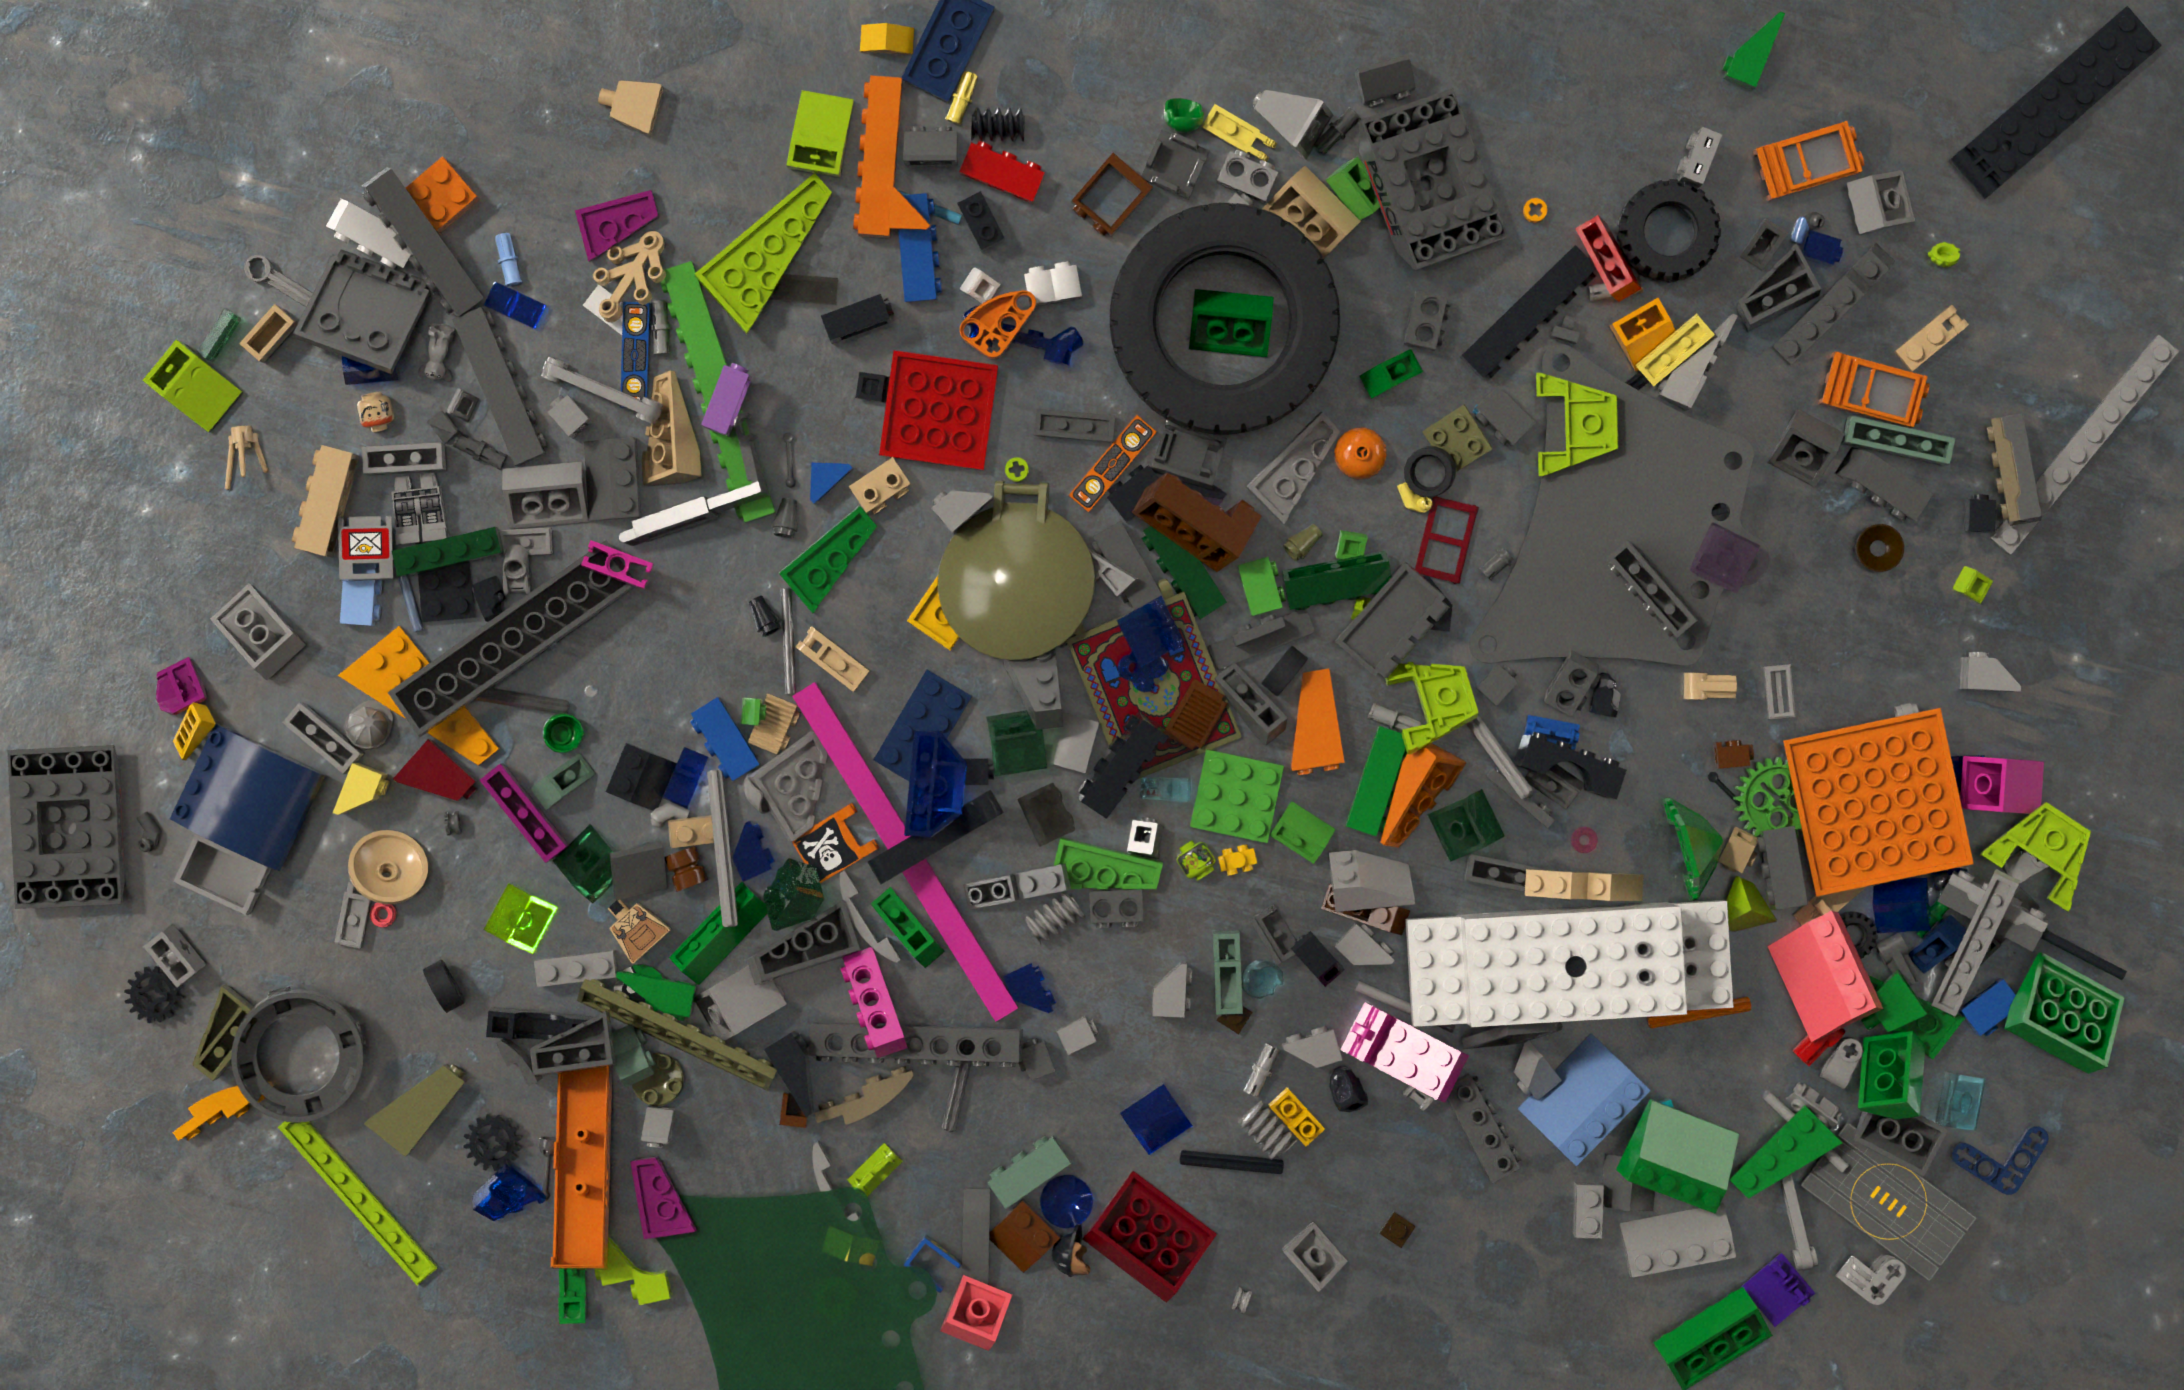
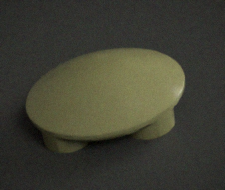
M653 1053L652 1056L656 1065L652 1066L654 1074L632 1084V1088L636 1096L644 1103L652 1106H662L671 1103L678 1097L683 1088L684 1075L679 1063L674 1058L662 1053Z

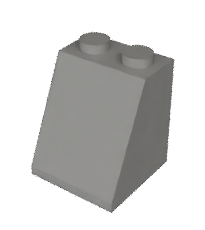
M749 965L698 994L694 999L714 1035L724 1041L786 1005L782 989L776 986L773 980L755 985Z

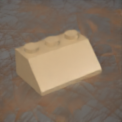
M1306 166L1290 178L1262 208L1282 217L1297 227L1317 247L1323 259L1361 222Z

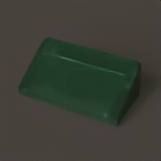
M224 309L197 352L208 361L215 362L241 322V317L228 309Z

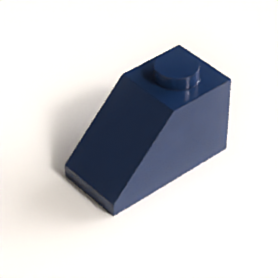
M1951 914L1931 929L1909 951L1910 954L1908 955L1911 961L1925 974L1959 948L1967 930Z

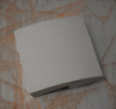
M1062 712L1063 727L1042 730L1035 760L1086 773L1099 722Z

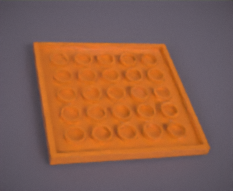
M1941 708L1783 740L1816 897L1974 864Z

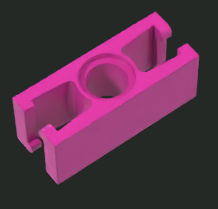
M590 540L588 552L592 553L595 548L609 556L605 561V566L589 563V557L584 556L581 564L582 567L645 590L648 580L643 579L640 582L627 576L631 564L645 567V572L650 573L654 566L653 563ZM621 558L625 561V568L621 572H614L610 569V563L613 559Z

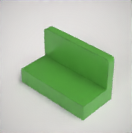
M1290 802L1282 817L1271 831L1270 836L1314 864L1325 849L1335 829L1296 803Z

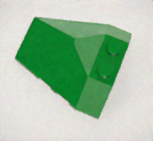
M1670 797L1662 798L1668 823L1675 825L1688 872L1683 877L1689 899L1691 901L1698 900L1717 867L1723 845L1722 836L1700 814Z

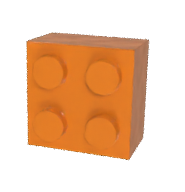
M443 156L406 187V190L428 221L439 233H442L480 200Z

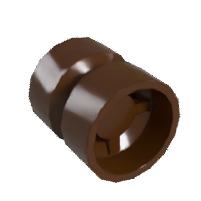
M696 845L664 857L668 870L675 873L672 880L676 892L708 880L703 866H698L697 864L701 858Z

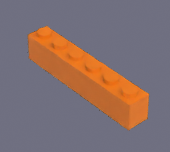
M870 75V82H865L864 98H868V108H863L862 124H866V134L860 136V150L864 151V159L858 162L857 174L858 177H862V185L856 188L855 203H860L859 214H854L853 229L858 230L860 237L891 239L889 202L890 190L895 187L903 80L899 77Z

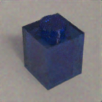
M1811 230L1807 234L1802 254L1806 260L1831 267L1834 265V262L1839 263L1844 248L1840 247L1841 239Z

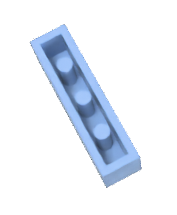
M347 518V527L349 526V518ZM379 563L353 564V574L379 573ZM382 580L343 581L340 613L341 624L375 626V621L380 620L381 607L376 604L377 594L381 595Z

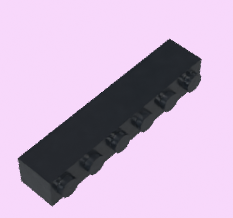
M1575 245L1470 346L1460 358L1481 380L1486 375L1491 379L1501 369L1498 364L1505 357L1510 360L1520 351L1517 345L1523 339L1529 342L1539 332L1536 327L1543 320L1548 323L1558 314L1555 308L1563 302L1567 305L1577 295L1574 290L1580 284L1586 287L1596 277L1593 273L1596 270L1594 263Z

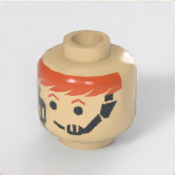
M380 391L362 395V400L357 403L361 425L366 428L371 427L372 432L387 429V424L394 420L390 398L382 395Z

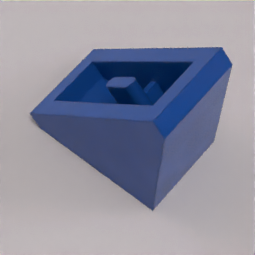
M811 462L810 500L813 504L820 501L853 470L850 464Z

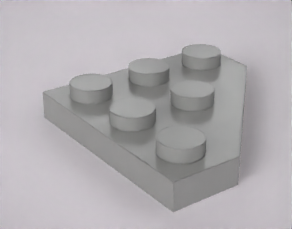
M812 731L749 776L754 786L762 792L763 801L790 842H793L813 827L815 804L819 800L822 785L823 765L826 764L828 756L819 738Z

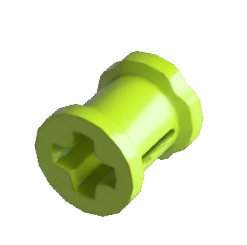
M1019 457L1010 459L1005 466L1007 477L1014 482L1023 481L1029 473L1027 462ZM1013 463H1018L1020 467L1025 468L1024 471L1020 472L1021 476L1015 477L1014 473L1009 472V469H1012L1014 466Z

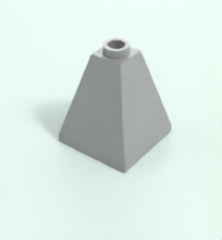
M1271 90L1259 92L1253 102L1257 112L1305 160L1314 148V143L1320 138L1333 116L1326 104L1319 99Z

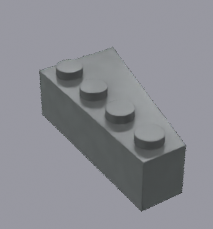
M844 900L747 959L755 985L858 952L860 947Z

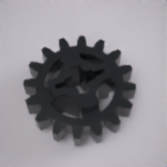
M149 966L144 967V974L136 971L134 974L137 979H128L127 981L132 987L124 990V993L130 994V998L125 1000V1004L132 1003L133 1005L129 1012L138 1011V1020H142L147 1016V1023H152L154 1017H156L159 1023L164 1021L163 1015L168 1018L173 1017L171 1009L179 1010L180 1007L176 1004V1000L183 999V996L177 995V991L183 988L182 985L176 987L164 971L163 973L160 972L159 966H155L153 972H151ZM150 977L148 985L140 988V983ZM162 980H164L167 983V985L170 988V991H167L164 988V986L162 985ZM155 988L156 993H159V995H164L152 1001V996H149L148 994L144 993L152 991ZM137 998H141L145 1003V1009L139 1004ZM163 1001L169 1002L162 1011L157 1012L159 1004Z
M488 1113L486 1114V1121L481 1117L476 1118L478 1125L470 1124L468 1127L472 1133L464 1134V1137L469 1139V1143L464 1144L463 1148L471 1150L467 1158L474 1156L476 1160L473 1165L477 1166L483 1163V1170L485 1171L490 1165H492L494 1171H497L500 1163L504 1168L508 1167L507 1159L512 1161L516 1159L513 1151L521 1150V1147L515 1145V1142L521 1140V1136L514 1135L518 1127L510 1128L511 1119L509 1118L503 1122L501 1121V1114L492 1119L491 1114ZM491 1125L488 1133H478L482 1127ZM502 1128L507 1132L509 1140L504 1139L501 1134ZM495 1136V1141L501 1145H496L491 1149L489 1148L490 1143L486 1142L485 1139ZM475 1144L481 1146L484 1152L483 1156L479 1154ZM499 1150L507 1151L502 1158L493 1160L495 1153Z

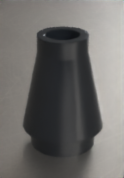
M758 596L748 602L752 610L757 632H761L763 637L769 636L781 629L779 623L781 619L767 604L763 596Z

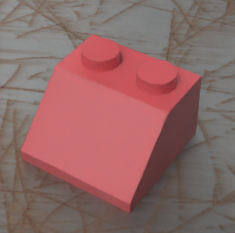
M963 1275L940 1331L989 1351L997 1339L1012 1294Z

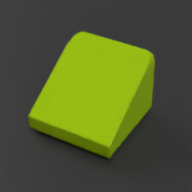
M1964 566L1953 589L1981 604L1993 580L1975 569Z

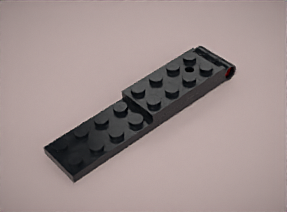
M2126 6L1955 154L1950 161L1985 200L2162 45L2132 10ZM2003 142H2007L2010 145L2008 151L2003 149Z

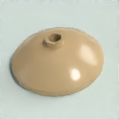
M381 830L364 836L355 844L349 856L348 873L354 887L367 899L381 904H397L411 899L422 889L428 874V861L423 849L413 838L398 831ZM386 872L389 873L391 876L384 877L382 873Z

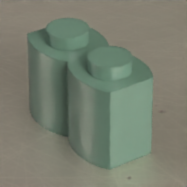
M630 1024L613 1032L616 1066L614 1067L623 1085L628 1087L653 1075L652 1066L656 1065L651 1052L649 1050L645 1051L643 1045L647 1043V1040L642 1030H636L633 1024Z

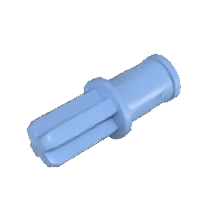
M509 233L498 234L495 236L500 258L498 264L502 266L505 286L519 285L522 283L517 265L519 258L515 256L511 235Z

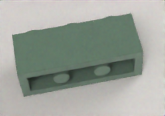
M1046 1135L1033 1143L1035 1148L1026 1154L1023 1150L1011 1159L1013 1164L1004 1169L1003 1166H1000L989 1174L991 1179L988 1180V1184L1005 1209L1071 1164L1070 1159L1054 1136L1049 1139Z

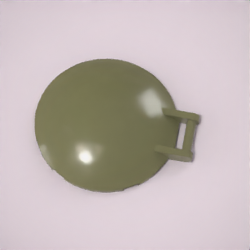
M996 480L993 507L972 517L956 532L946 547L940 563L938 594L945 618L951 628L965 643L990 657L1002 660H1026L1045 655L1044 653L1051 651L1057 646L1060 647L1072 637L1083 619L1086 618L1092 604L1095 590V570L1091 553L1076 528L1061 515L1048 509V482L1031 485L1006 484L1005 481ZM1005 494L1038 495V504L1004 502Z

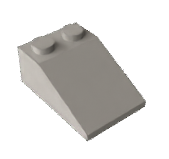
M250 583L210 618L246 661L265 680L270 679L306 646Z
M1357 850L1329 853L1335 912L1415 904L1409 864Z

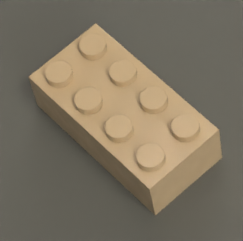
M321 445L320 450L315 451L312 464L316 465L314 475H309L306 491H309L307 501H302L299 516L302 517L300 527H295L292 536V542H295L294 548L333 557L338 538V517H343L359 455Z

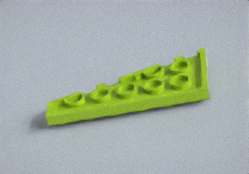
M816 173L812 174L695 273V277L746 335L832 195V191Z

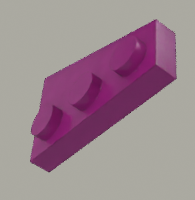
M652 190L575 210L589 262L659 217Z
M655 1156L630 1161L643 1238L650 1239L695 1232L697 1229L659 1157Z

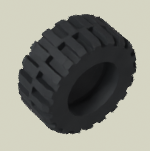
M1669 179L1668 181L1659 180L1648 186L1646 185L1631 197L1622 210L1623 212L1618 222L1619 232L1617 233L1618 241L1621 244L1620 249L1628 259V264L1632 269L1636 268L1639 274L1645 278L1650 277L1653 278V281H1668V283L1677 282L1682 279L1685 280L1704 268L1717 251L1719 246L1718 240L1721 237L1719 213L1715 212V204L1711 199L1708 200L1705 192L1700 188H1694L1693 184L1685 181L1683 183L1678 182V179ZM1665 206H1672L1683 210L1690 217L1694 227V235L1689 247L1684 252L1673 256L1662 255L1654 251L1647 243L1644 233L1645 223L1649 215L1656 209Z

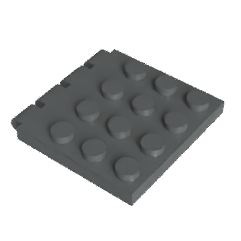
M341 249L338 256H331L293 332V336L300 341L392 374L430 297V290H428L424 279L411 275L408 282H406L407 273L388 266L384 273H382L383 264L364 257L357 264L359 260L358 255Z

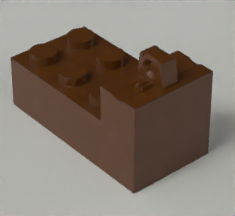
M1169 473L1164 474L1145 488L1132 511L1134 515L1216 572L1240 557L1262 517L1254 511V507L1244 500L1239 501L1224 512L1221 507L1213 505L1204 499L1200 492L1190 489L1177 476L1170 475Z

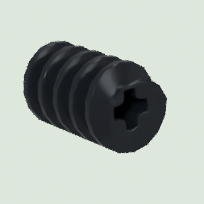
M976 107L971 120V141H973L976 133H978L980 141H983L986 133H988L991 141L995 140L997 134H999L1001 141H1005L1007 134H1009L1012 142H1015L1018 134H1020L1024 142L1025 116L1022 109L1018 108L1016 115L1013 116L1011 108H1007L1005 115H1002L1001 109L997 108L995 114L992 115L990 108L987 107L984 115H981L979 107Z

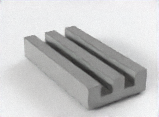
M1791 664L1763 667L1768 719L1796 717ZM1781 670H1785L1789 712L1785 713L1781 685ZM1770 671H1774L1778 713H1774Z

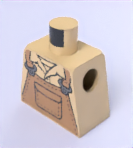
M616 900L608 908L618 920L610 927V930L632 964L637 962L672 930L670 926L639 902L629 909L621 900Z

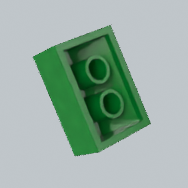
M1195 289L1189 349L1267 357L1274 297Z
M1913 1031L1864 1037L1858 1109L1860 1111L1892 1119L1920 1116L1926 1045Z

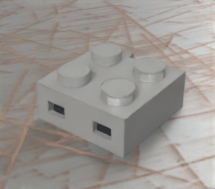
M1702 127L1698 132L1694 131L1690 135L1685 148L1690 150L1688 157L1684 156L1681 159L1676 174L1680 175L1678 182H1689L1696 189L1703 185L1722 134Z

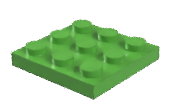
M1206 749L1190 827L1268 843L1284 765Z

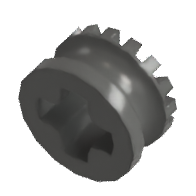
M455 811L452 815L449 812H445L444 820L447 821L445 822L447 824L445 826L447 836L451 835L452 832H455L457 835L461 834L459 811Z

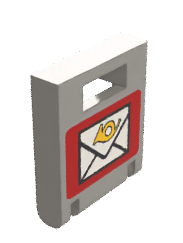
M381 516L349 517L348 527H344V518L338 517L340 581L393 580L391 516H386V526H381ZM379 563L380 573L353 574V564Z

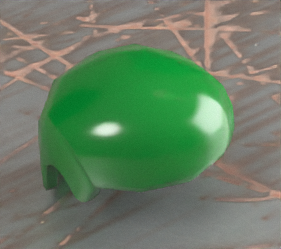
M1172 98L1166 101L1164 119L1173 130L1188 133L1196 131L1203 124L1204 112H1202L1201 104L1183 98Z
M559 713L547 720L542 736L546 746L558 753H567L579 746L584 736V730L581 722L573 715Z

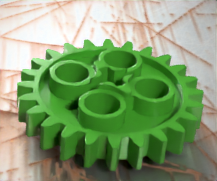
M1776 757L1774 764L1770 758H1765V766L1760 762H1755L1757 770L1747 768L1749 777L1740 776V780L1744 785L1735 786V789L1741 792V796H1735L1733 799L1740 801L1741 805L1735 807L1734 810L1742 811L1743 813L1738 818V821L1747 820L1744 829L1754 828L1752 835L1755 837L1760 835V831L1795 826L1796 837L1799 838L1797 830L1802 831L1797 807L1793 808L1790 805V798L1794 791L1787 759L1783 765L1781 757ZM1777 774L1783 778V784L1778 789L1772 785V779ZM1762 782L1765 783L1773 795L1781 796L1779 802L1793 814L1792 818L1787 815L1780 805L1772 804L1775 799L1761 787ZM1757 792L1762 793L1764 796V801L1759 807L1753 803V796ZM1777 811L1781 815V822L1774 826L1770 818Z

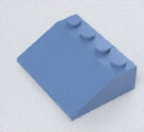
M1591 1033L1554 1070L1562 1081L1538 1101L1531 1094L1517 1109L1577 1166L1651 1090Z

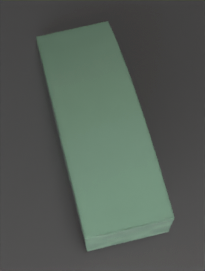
M1239 930L1213 931L1216 1015L1243 1014Z

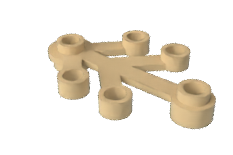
M656 231L647 232L640 238L639 243L623 249L619 246L611 247L607 252V257L613 264H620L625 258L637 255L633 262L608 271L605 268L595 270L593 278L600 286H605L610 281L623 277L610 299H605L600 303L599 313L605 321L615 322L621 317L623 310L619 304L634 280L636 284L634 298L638 303L645 305L651 301L652 294L648 290L643 268L648 259L651 265L648 270V276L651 280L659 283L665 279L666 272L662 268L659 256L664 250V238L660 233ZM616 253H619L617 257L613 258ZM657 271H660L657 276H654ZM605 274L604 278L599 279L601 275ZM646 293L643 298H640L641 294Z

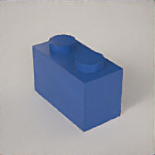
M1999 978L1962 1005L1958 1011L1976 1035L1981 1036L1984 1034L1986 1037L1998 1029L1997 1023L2004 1018L2007 1021L2010 1005L2016 995L2006 981Z

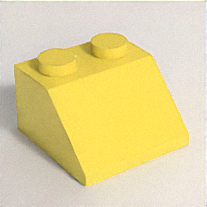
M352 763L333 813L337 815L346 814L379 799L382 795L385 796L390 781L387 780L389 774L361 763Z

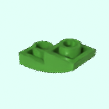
M743 698L741 724L759 726L760 721H765L766 705L762 704V699Z

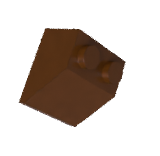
M1024 1198L989 1232V1240L1023 1273L1037 1262L1061 1236Z

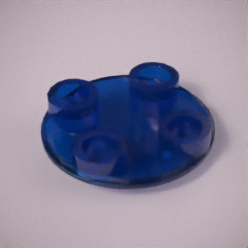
M1064 1175L1056 1177L1047 1183L1040 1197V1206L1043 1215L1051 1224L1060 1228H1073L1077 1224H1082L1089 1217L1093 1207V1197L1085 1182L1077 1177Z

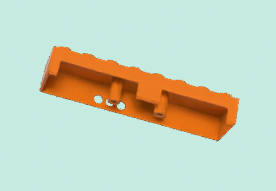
M613 1066L558 1073L557 1125L553 1169H555L553 1257H551V1268L607 1270Z

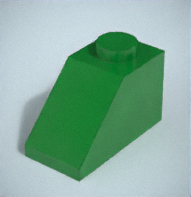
M1409 349L1359 376L1372 399L1421 374L1423 370L1412 349Z

